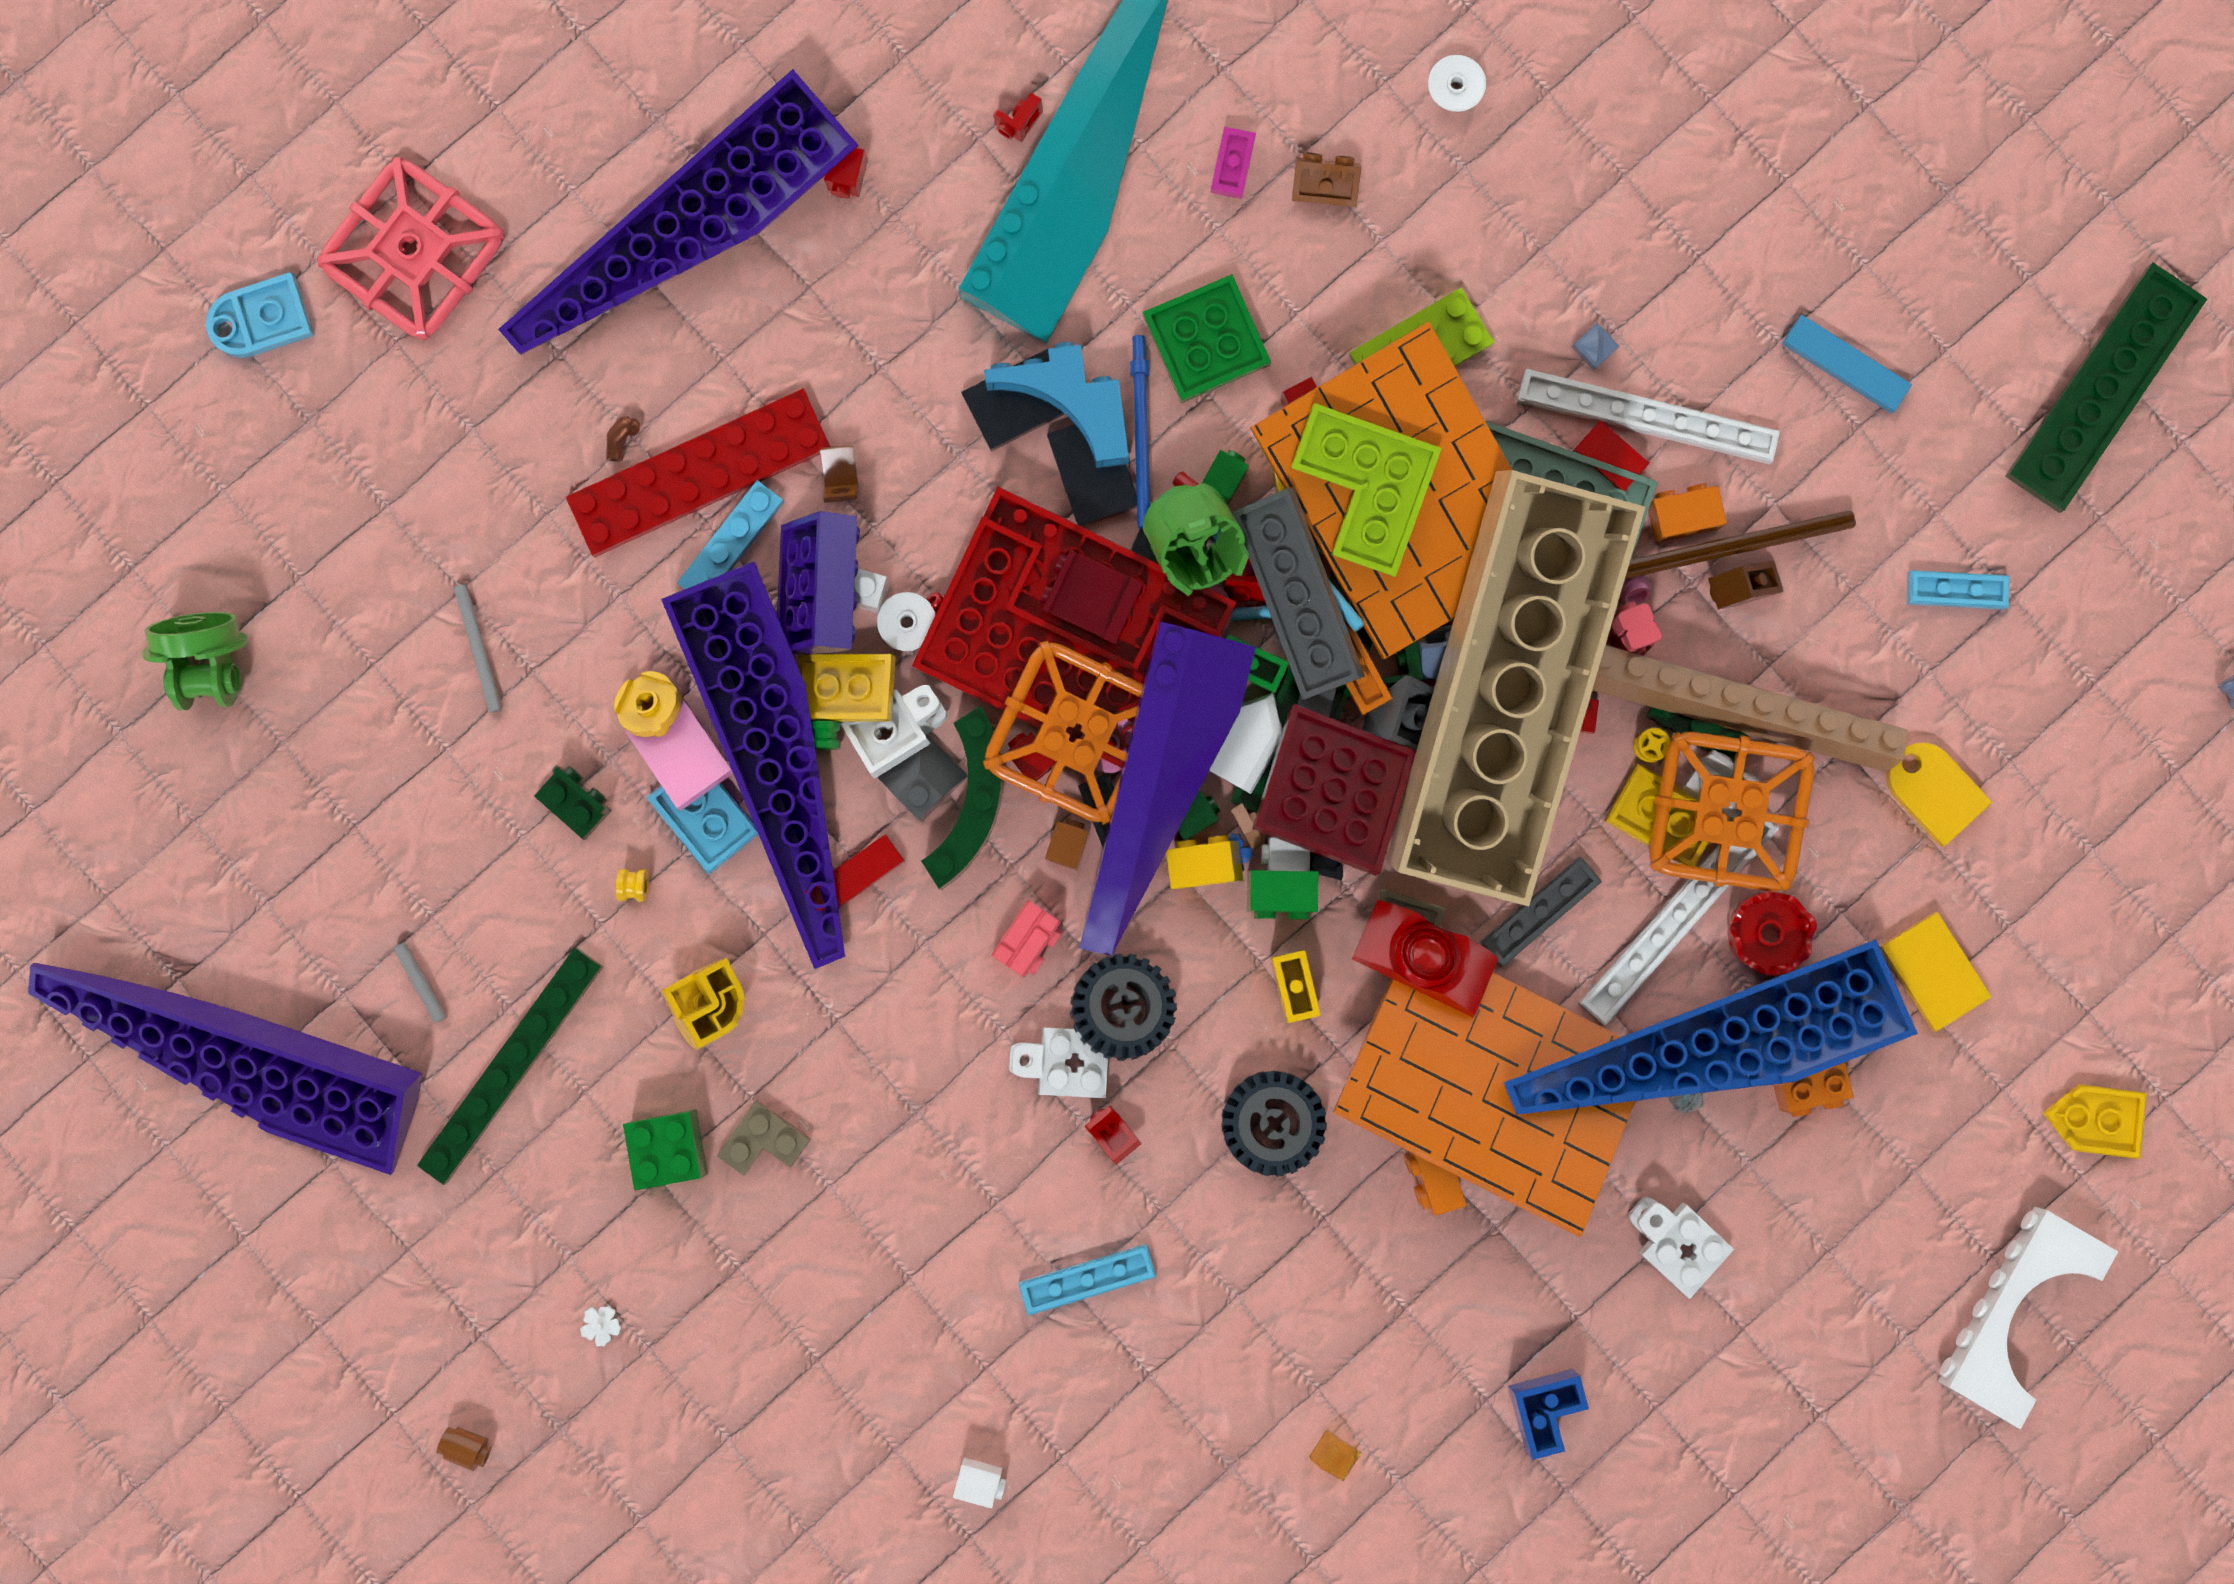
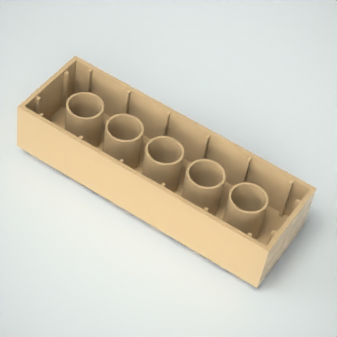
M1514 470L1496 471L1386 857V861L1397 872L1529 907L1642 522L1645 506Z

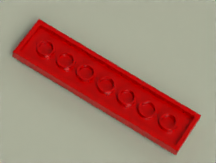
M804 388L572 493L566 496V500L590 553L595 558L751 487L757 480L759 482L764 481L820 455L821 448L831 446Z

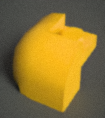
M727 958L707 964L660 990L675 1018L673 1020L693 1049H700L734 1029L743 1014L744 1000H746L742 986Z

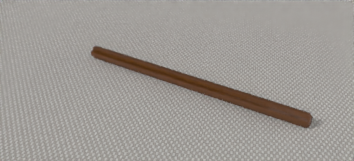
M1844 511L1630 559L1625 579L1851 529L1856 525L1855 515L1853 511Z

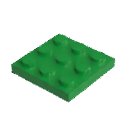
M1233 274L1142 313L1181 403L1271 366V360Z

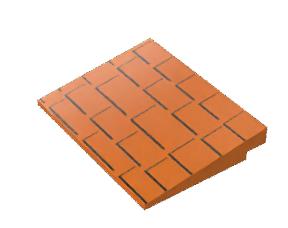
M1428 321L1250 427L1284 489L1294 487L1315 543L1353 609L1364 621V628L1382 659L1388 658L1455 618L1496 471L1512 470L1432 325ZM1313 403L1442 448L1396 577L1331 555L1354 490L1290 468Z
M1492 973L1476 1015L1473 1018L1390 978L1333 1113L1581 1237L1636 1101L1516 1115L1503 1084L1504 1082L1621 1038V1036Z

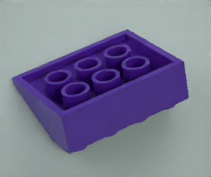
M819 511L781 525L777 616L793 655L835 653L852 649L856 635L853 625V611L857 605L854 581L859 567L858 561L855 559L856 545L860 538L857 516Z

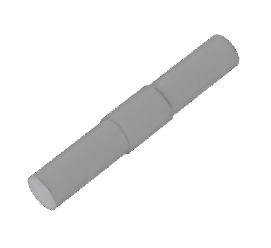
M406 942L394 947L396 955L435 1024L447 1018L431 989L432 987L418 966Z

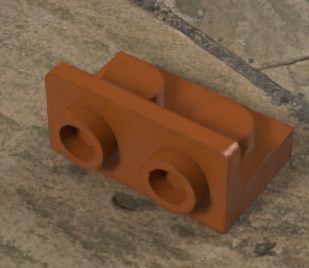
M1304 152L1303 158L1296 157L1292 201L1357 207L1361 165L1360 163H1354V157L1338 155L1335 157V161L1323 160L1322 154Z

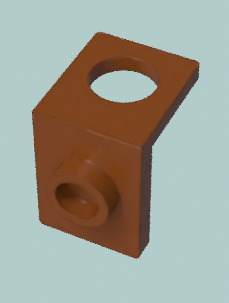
M853 445L821 448L820 455L825 482L824 502L857 499L859 484Z

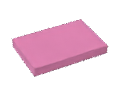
M683 697L680 712L664 736L638 737L626 731V734L663 789L680 811L733 774L729 763Z

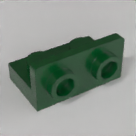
M556 765L552 769L554 774L534 797L580 838L586 840L612 811L605 805L608 799L594 787L589 791L580 783L584 778L569 765L566 769Z

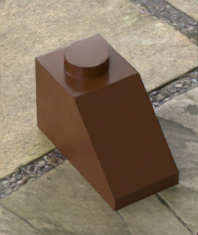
M1774 561L1740 566L1708 578L1711 586L1710 595L1716 603L1718 610L1735 607L1784 592Z

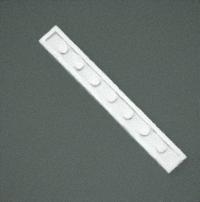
M1525 369L1517 403L1595 422L1601 420L1607 425L1765 464L1773 463L1780 435L1779 430L1530 369Z
M1765 822L1761 841L1762 847L1779 829L1772 822ZM1720 844L1716 846L1699 867L1715 870ZM1730 846L1726 871L1740 873L1755 857V851L1749 848ZM1687 879L1578 1004L1599 1023L1606 1026L1729 885L1724 884L1723 887H1716L1712 882Z

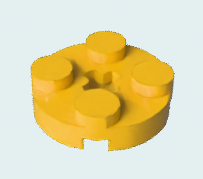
M646 671L640 673L642 677H638L634 681L629 679L620 687L615 697L614 709L618 714L620 724L629 733L638 737H661L669 731V727L674 723L680 712L682 694L667 676L659 672ZM653 698L654 703L652 707L645 710L641 706L642 703L649 702Z

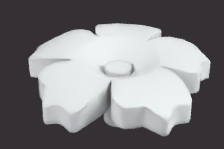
M602 1306L599 1311L594 1307H590L584 1312L585 1317L583 1321L588 1324L580 1328L581 1337H586L588 1340L595 1338L597 1347H605L612 1340L611 1335L620 1334L622 1326L619 1324V1319H612L616 1310L611 1306Z

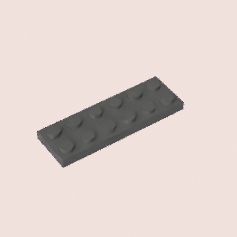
M1294 487L1284 489L1232 512L1245 537L1244 545L1249 553L1251 565L1302 700L1365 677Z

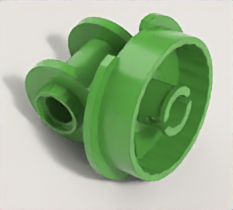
M226 612L188 614L165 619L145 628L148 647L142 651L143 659L153 663H166L167 669H165L163 677L164 690L177 710H189L193 705L194 698H201L203 695L214 697L221 707H231L234 705L241 688V675L230 653L244 647L248 643L247 635L239 632L237 619L234 614ZM195 656L196 660L209 658L210 664L191 665L187 657Z

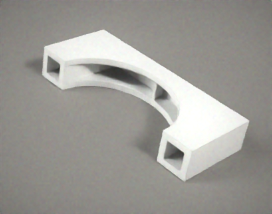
M2034 1207L2032 1211H2029L2024 1216L2021 1222L2022 1230L2020 1234L2006 1248L2005 1261L2001 1268L1997 1269L1990 1277L1988 1283L1989 1290L1984 1299H1980L1975 1304L1972 1311L1974 1317L1969 1326L1959 1333L1956 1340L1957 1347L1952 1356L1943 1362L1940 1368L1941 1376L1938 1380L1939 1383L2019 1429L2022 1428L2037 1399L2032 1397L2019 1384L2008 1359V1331L2018 1305L2034 1287L2058 1275L2084 1274L2103 1281L2118 1254V1251L2050 1211Z

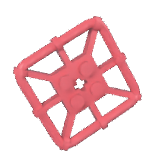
M396 157L382 169L357 203L353 202L349 207L350 213L325 244L321 255L317 257L318 267L322 268L332 280L362 301V305L368 310L374 309L407 334L418 337L419 340H427L430 335L440 328L465 294L469 295L473 290L472 284L497 253L501 241L505 239L504 231L490 217L460 197L458 190L452 186H445L416 164L404 160L402 157ZM407 174L440 197L425 217L410 207L406 181ZM395 178L398 207L389 219L383 223L368 211L392 179ZM449 207H454L484 230L448 235L437 227L436 224ZM362 219L379 230L366 248L337 253ZM414 241H417L416 252L405 255L406 249L403 245L406 242L412 244ZM487 242L460 278L441 265L453 247ZM372 260L385 270L370 290H368L337 266ZM436 271L454 284V287L426 322L422 288ZM395 278L410 287L415 323L381 299L383 293Z

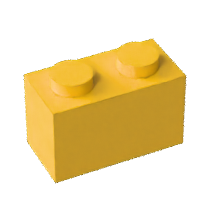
M1227 835L1209 837L1208 844L1196 845V840L1176 842L1177 848L1168 849L1166 852L1171 889L1244 881L1239 842L1228 841Z
M1305 950L1271 957L1270 961L1285 1022L1292 1023L1321 1016Z

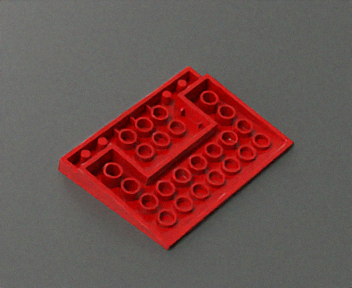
M997 486L912 667L1005 711L1007 706L1004 703L1008 696H1012L1030 656L1036 648L1040 647L1039 643L1046 640L1049 643H1057L1068 647L1101 664L1106 662L1112 665L1113 670L1143 684L1158 623L1164 622L1220 637L1237 601L1210 588L1194 589L1187 596L1172 585L1158 563ZM1023 544L1029 558L1011 594L1001 574L1006 573L1012 567L1013 557L1009 551ZM1070 549L1081 555L1144 583L1117 644L1042 610L1045 604L1040 602V599L1047 584L1054 585L1059 573L1055 572L1054 568L1062 553L1068 555ZM1005 554L1008 559L1007 566L999 571L994 558ZM1033 567H1035L1041 580L1023 589ZM1054 656L1065 691L1085 700L1096 676ZM1044 660L1023 703L1046 714L1056 691ZM1105 681L1094 705L1114 714L1137 706L1140 697ZM1021 711L1017 714V718L1040 728L1042 721ZM1135 716L1128 719L1132 724L1126 726L1122 734L1117 730L1118 723L1112 734L1118 736L1120 740L1119 749L1122 751L1124 748L1128 749L1125 733L1128 729L1133 728ZM1076 723L1074 728L1068 726L1066 732L1070 735V742H1074L1076 738L1081 739V725ZM1110 737L1107 744L1116 747L1117 741L1115 738ZM1103 751L1102 759L1123 769L1124 761Z

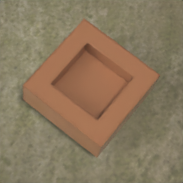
M1243 804L1231 809L1252 849L1254 850L1265 844L1259 831L1252 829L1256 813L1248 814Z

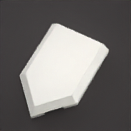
M1274 693L1242 703L1240 713L1209 770L1250 794L1275 754L1283 732L1277 713V702Z

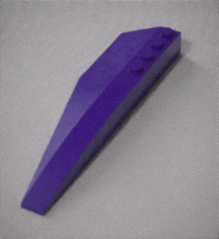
M792 69L498 330L516 351L522 355L761 233L858 147V144L794 69Z
M754 561L664 597L661 600L814 969H817L846 955L807 689ZM819 885L824 904H817L813 901L811 893L815 886ZM816 908H826V910L817 911Z
M40 963L30 965L29 995L64 1015L69 1013L75 1015L83 1022V1026L93 1032L96 1029L101 1030L113 1037L112 1043L122 1049L126 1046L132 1048L139 1053L138 1058L184 1085H187L189 1082L194 1084L203 1092V1096L212 1101L218 1098L232 1107L231 1112L241 1118L247 1115L259 1122L257 1127L265 1132L392 1175L395 1171L418 1102L423 1073L249 1014L184 995Z

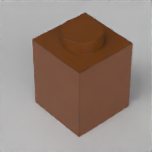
M1066 818L1065 823L1057 821L1045 860L1077 870L1089 836V831L1084 830L1085 823Z

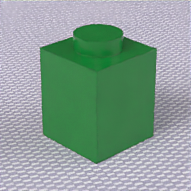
M1220 449L1202 483L1216 489L1229 506L1248 471L1249 465L1244 463L1246 459L1237 452L1228 450L1226 453Z

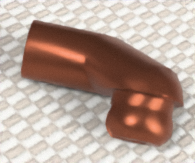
M629 416L620 417L607 432L606 460L614 462L623 460V441L628 435L635 436L640 431V422L637 419H630Z

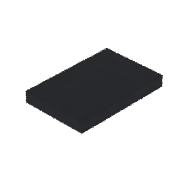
M1048 349L1026 360L1042 359L1043 362H1049ZM1022 361V362H1020V363H1018V364H1016V365H1014V366L1024 365V364H1023L1024 361ZM986 380L961 392L991 452L1065 415L1052 404L1026 393L1008 390L987 391Z
M1075 424L1047 434L1078 525L1085 526L1137 508V495L1126 464L1096 468L1091 448Z

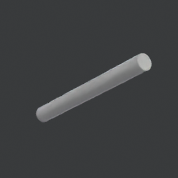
M467 584L454 587L488 710L489 713L501 711L502 706Z

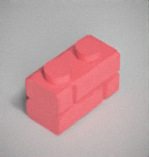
M1634 601L1616 609L1618 613L1614 614L1607 642L1609 645H1613L1614 648L1644 656L1660 641L1662 634L1657 622L1652 621L1654 615L1649 604L1643 603L1637 606Z
M1027 900L991 956L1022 977H1026L1028 972L1035 975L1045 960L1040 954L1046 945L1053 948L1062 935L1063 931L1059 929L1062 922Z

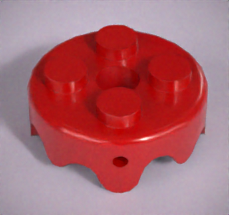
M1778 892L1757 893L1747 897L1733 911L1728 923V941L1734 956L1749 970L1759 974L1783 975L1794 971L1811 955L1812 939L1817 930V922L1814 916L1794 896ZM1766 924L1774 925L1778 932L1776 940L1772 943L1766 942L1761 935L1762 928Z

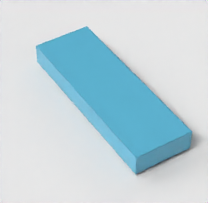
M1911 570L1907 572L1906 605L2005 610L2009 608L2010 576Z

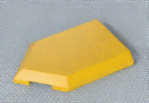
M2078 1084L2042 1113L2072 1151L2141 1159L2147 1097L2145 1092Z

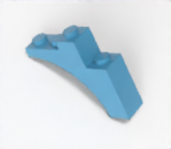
M1073 342L1055 344L1054 348L1048 349L1049 362H1043L1042 359H1029L1023 362L1024 365L1010 366V363H997L991 365V369L984 370L987 391L1008 390L1026 393L1052 404L1067 415L1086 438L1091 448L1096 468L1129 464L1119 379L1112 380L1110 376L1093 378L1092 383H1086L1081 345H1074Z

